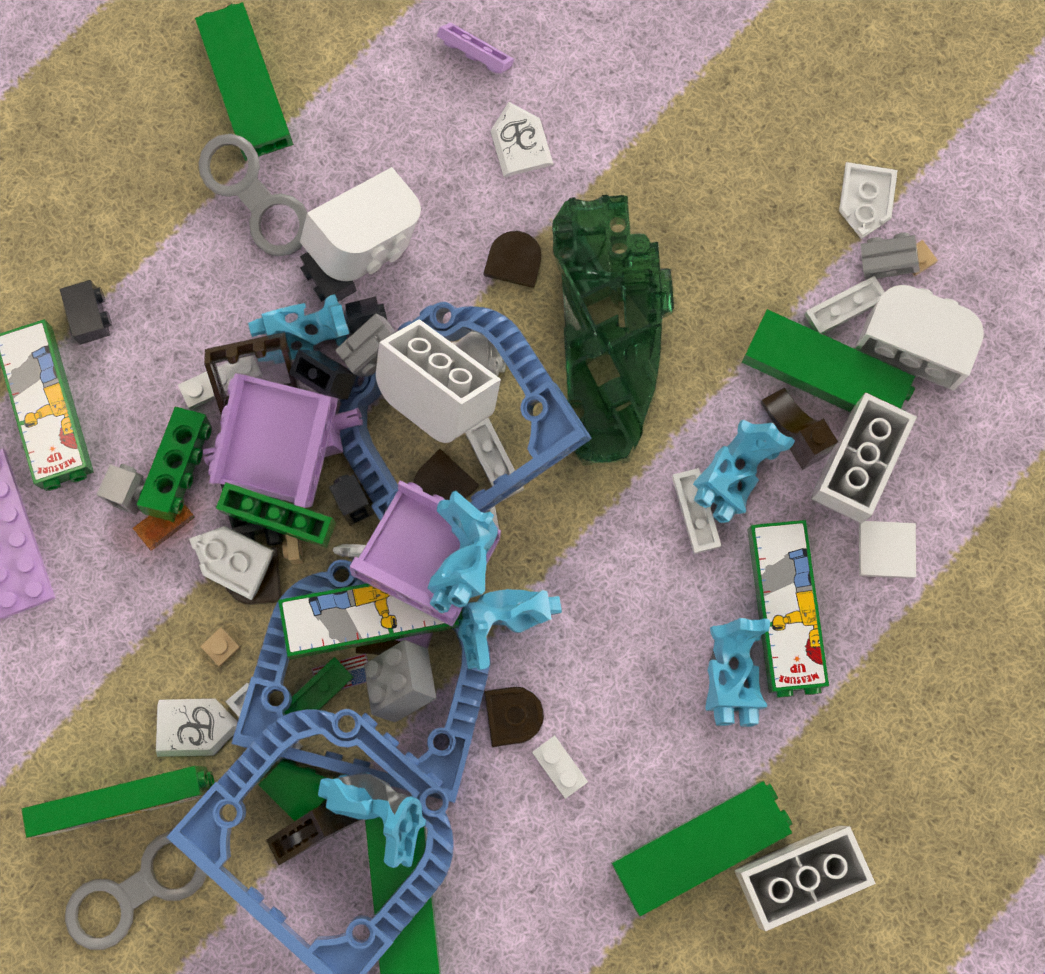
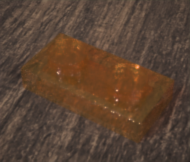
M184 504L182 512L177 514L174 522L149 515L134 526L133 530L149 550L152 551L193 520L195 516Z

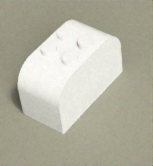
M391 167L308 212L300 243L320 268L334 279L352 281L367 273L373 274L384 263L396 261L407 249L421 212L419 200Z
M898 285L884 292L871 310L855 349L954 391L970 375L983 341L984 330L978 316L971 310L960 306L955 300L935 296L928 289Z
M420 319L379 342L376 381L382 395L391 406L435 440L449 443L493 414L501 379Z
M865 393L847 418L837 439L838 443L832 449L813 490L811 500L859 523L865 522L872 516L917 416Z
M837 826L816 833L755 859L735 870L756 923L764 931H768L876 884L850 826Z

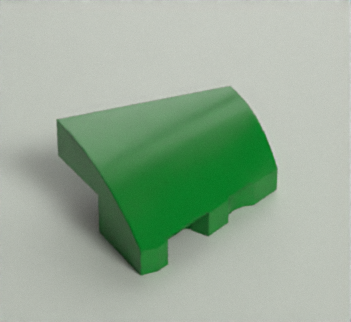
M282 758L271 767L258 784L294 821L317 808L325 800L318 796L321 779L326 777L315 774V769L299 767L295 762Z

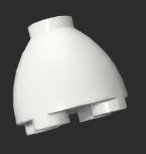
M471 331L459 341L452 342V344L497 377L499 372H505L506 363L495 346L484 335Z

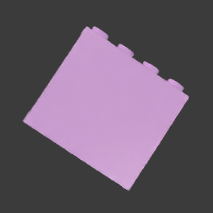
M235 373L234 378L230 380L228 385V394L230 396L228 405L224 407L221 415L223 426L215 440L217 451L215 459L211 461L208 473L211 476L209 483L225 485V482L269 497L292 502L296 506L312 507L338 398Z
M400 480L398 492L359 558L355 557L350 565L351 575L453 627L463 607L459 608L452 604L448 612L439 613L430 605L434 594L427 589L431 577L436 573L444 560L460 548L459 539L452 533V527L437 512L439 501L445 499L438 495L431 496L423 492V489L415 483L408 482L407 484ZM499 529L492 547L486 554L487 563L500 541L501 530Z

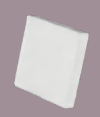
M879 521L859 523V576L916 578V523Z

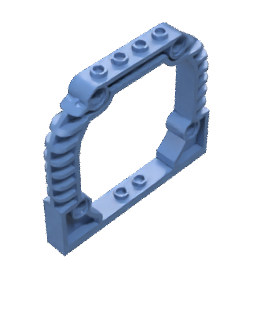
M439 302L425 307L419 313L420 316L413 321L405 322L398 328V331L420 319L448 341L459 340L471 331L484 335L495 346L526 396L522 400L520 411L526 420L531 421V435L527 450L533 459L510 475L504 474L493 481L494 486L487 491L483 489L472 495L470 503L480 512L485 513L592 439L558 385L553 382L522 332L510 319L501 313L484 307L465 306L457 308L448 302ZM451 312L450 320L444 324V315ZM375 372L371 376H364V382L360 386L358 385L360 376H357L348 400L340 399L341 405L338 414L354 410L355 408H359L362 417L359 419L363 420V425L340 430L343 454L372 500L373 504L371 507L381 521L398 492V484L374 446L367 428L368 406L382 395L376 381ZM537 403H542V412L538 416H534V406Z
M337 560L329 566L327 572L315 573L296 582L280 599L367 583L351 575L350 565L352 562ZM340 569H345L350 573L349 578L344 582H338L334 579L335 573ZM277 602L271 615L255 672L249 683L231 743L234 745L248 748L271 723L285 716L284 712L290 707L292 702L290 691L283 686L290 659L287 657L279 602ZM458 620V628L452 630L455 631L462 650L461 669L448 718L444 728L439 727L429 734L427 739L429 750L418 758L422 762L418 767L426 775L431 770L443 781L440 787L446 792L449 802L453 803L456 801L490 668L489 665L484 670H478L477 667L468 669L464 645L458 635L460 620ZM488 645V653H489V660H490V650H489V645ZM275 691H281L284 695V701L279 706H272L269 702L270 695ZM439 734H443L449 739V746L443 751L436 749L433 745L434 737ZM294 745L281 756L347 775L369 772L371 775L387 782L390 786L406 790L389 773L369 768L371 762L354 758L352 764L342 761L343 755L326 751V755L322 756L293 748ZM432 793L428 795L430 797L442 799V797L437 793Z
M350 709L340 710L336 714L323 710H301L289 713L275 720L254 740L219 781L213 784L166 837L315 974H367L442 884L453 857V832L446 814L449 799L446 792L440 787L443 781L431 770L426 775L418 767L422 762L408 751L404 755L396 747L400 743L388 732L384 735L380 734L375 729L378 723L367 713H364L361 717ZM348 715L354 718L355 727L351 732L346 733L340 729L339 723L341 718ZM322 734L337 746L348 748L358 746L408 790L412 797L418 799L422 805V817L426 820L425 827L428 833L425 852L416 868L372 918L365 915L356 916L349 923L345 933L332 936H318L309 945L284 922L286 916L274 906L270 909L262 902L264 896L252 886L248 889L223 865L231 857V829L242 823L246 817V807L242 802L285 751L301 739ZM432 793L439 794L443 799L442 806L437 810H431L426 805V798ZM227 804L233 805L237 810V815L233 821H228L223 817V808ZM360 924L367 926L370 931L369 937L364 940L356 938L353 933L355 926Z

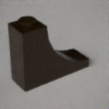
M785 387L761 400L762 406L778 431L795 440L790 451L802 470L825 458L838 443L825 419L815 420L808 416L795 403Z
M326 804L300 817L266 841L278 865H281L363 819L336 814L327 809Z

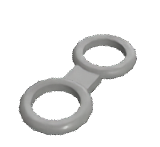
M234 134L218 135L208 141L201 151L198 162L199 173L206 187L215 194L225 197L238 196L252 212L249 221L250 234L256 245L265 253L274 256H286L301 249L303 245L300 243L308 212L304 205L293 196L282 193L272 195L257 178L260 165L258 154L253 145L245 138ZM233 145L244 151L248 160V169L242 181L235 185L225 186L219 184L212 176L210 162L218 149L223 146ZM283 204L295 211L299 220V229L291 242L286 245L277 246L268 242L263 236L261 220L269 208L274 205Z
M171 831L161 834L147 845L141 858V870L120 884L110 879H94L82 884L71 895L65 911V923L68 933L77 944L89 950H105L115 946L127 935L133 923L134 909L154 896L165 901H180L190 897L203 885L207 874L196 865V872L192 880L184 887L169 889L161 885L153 871L154 859L157 852L163 846L172 843L166 838ZM95 891H105L112 894L119 902L121 908V919L117 928L110 935L103 938H95L86 934L80 927L78 920V910L82 901Z

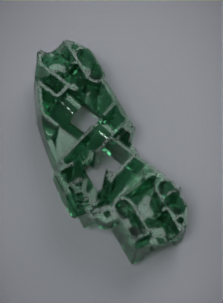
M606 194L591 201H583L572 197L564 202L552 223L553 253L557 268L561 271L567 401L573 409L581 408L584 411L580 421L592 438L572 453L583 466L593 465V463H614L619 461L629 463L643 435L656 397L661 360L662 319L674 312L671 269H660L658 242L650 243L649 238L645 234H630L628 196H609ZM617 224L625 227L621 232H614L611 228ZM616 250H624V251H625V252L620 253V254L615 253ZM565 254L571 255L568 258H562V256ZM609 296L611 301L617 306L618 302L624 301L625 327H620L619 314L595 325L587 307ZM610 355L620 377L609 380L598 387L587 365L598 357ZM629 402L626 408L616 411L617 407Z

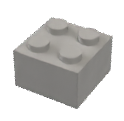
M403 640L364 664L371 715L397 722L437 699L428 649Z

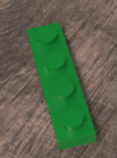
M334 657L292 696L291 705L284 712L285 715L301 710H321L354 677Z

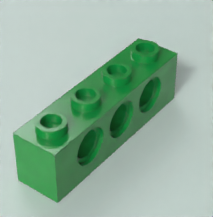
M174 407L136 504L143 514L174 522L177 514L182 512L184 507L183 497L186 490H189L193 484L194 468L200 464L203 456L202 447L205 440L208 441L212 433V426L206 414ZM192 437L188 443L181 444L184 438ZM183 461L178 468H172L175 462ZM173 486L170 492L162 493L165 487Z
M225 482L216 509L223 514L324 548L328 547L336 522L331 517Z

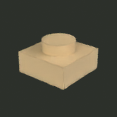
M923 240L917 243L920 272L912 273L914 277L938 261Z
M286 535V542H282L284 558H288L293 565L303 563L301 540Z
M222 627L200 646L219 667L224 665L241 648Z

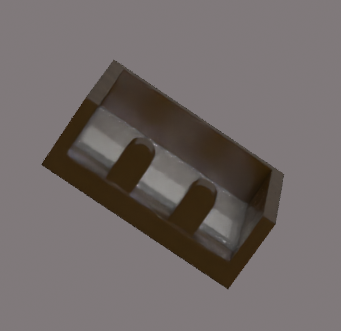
M285 332L205 349L204 365L221 415L224 407L228 405L230 396L228 394V385L230 380L234 378L235 373L300 389L298 380L289 374L293 361Z

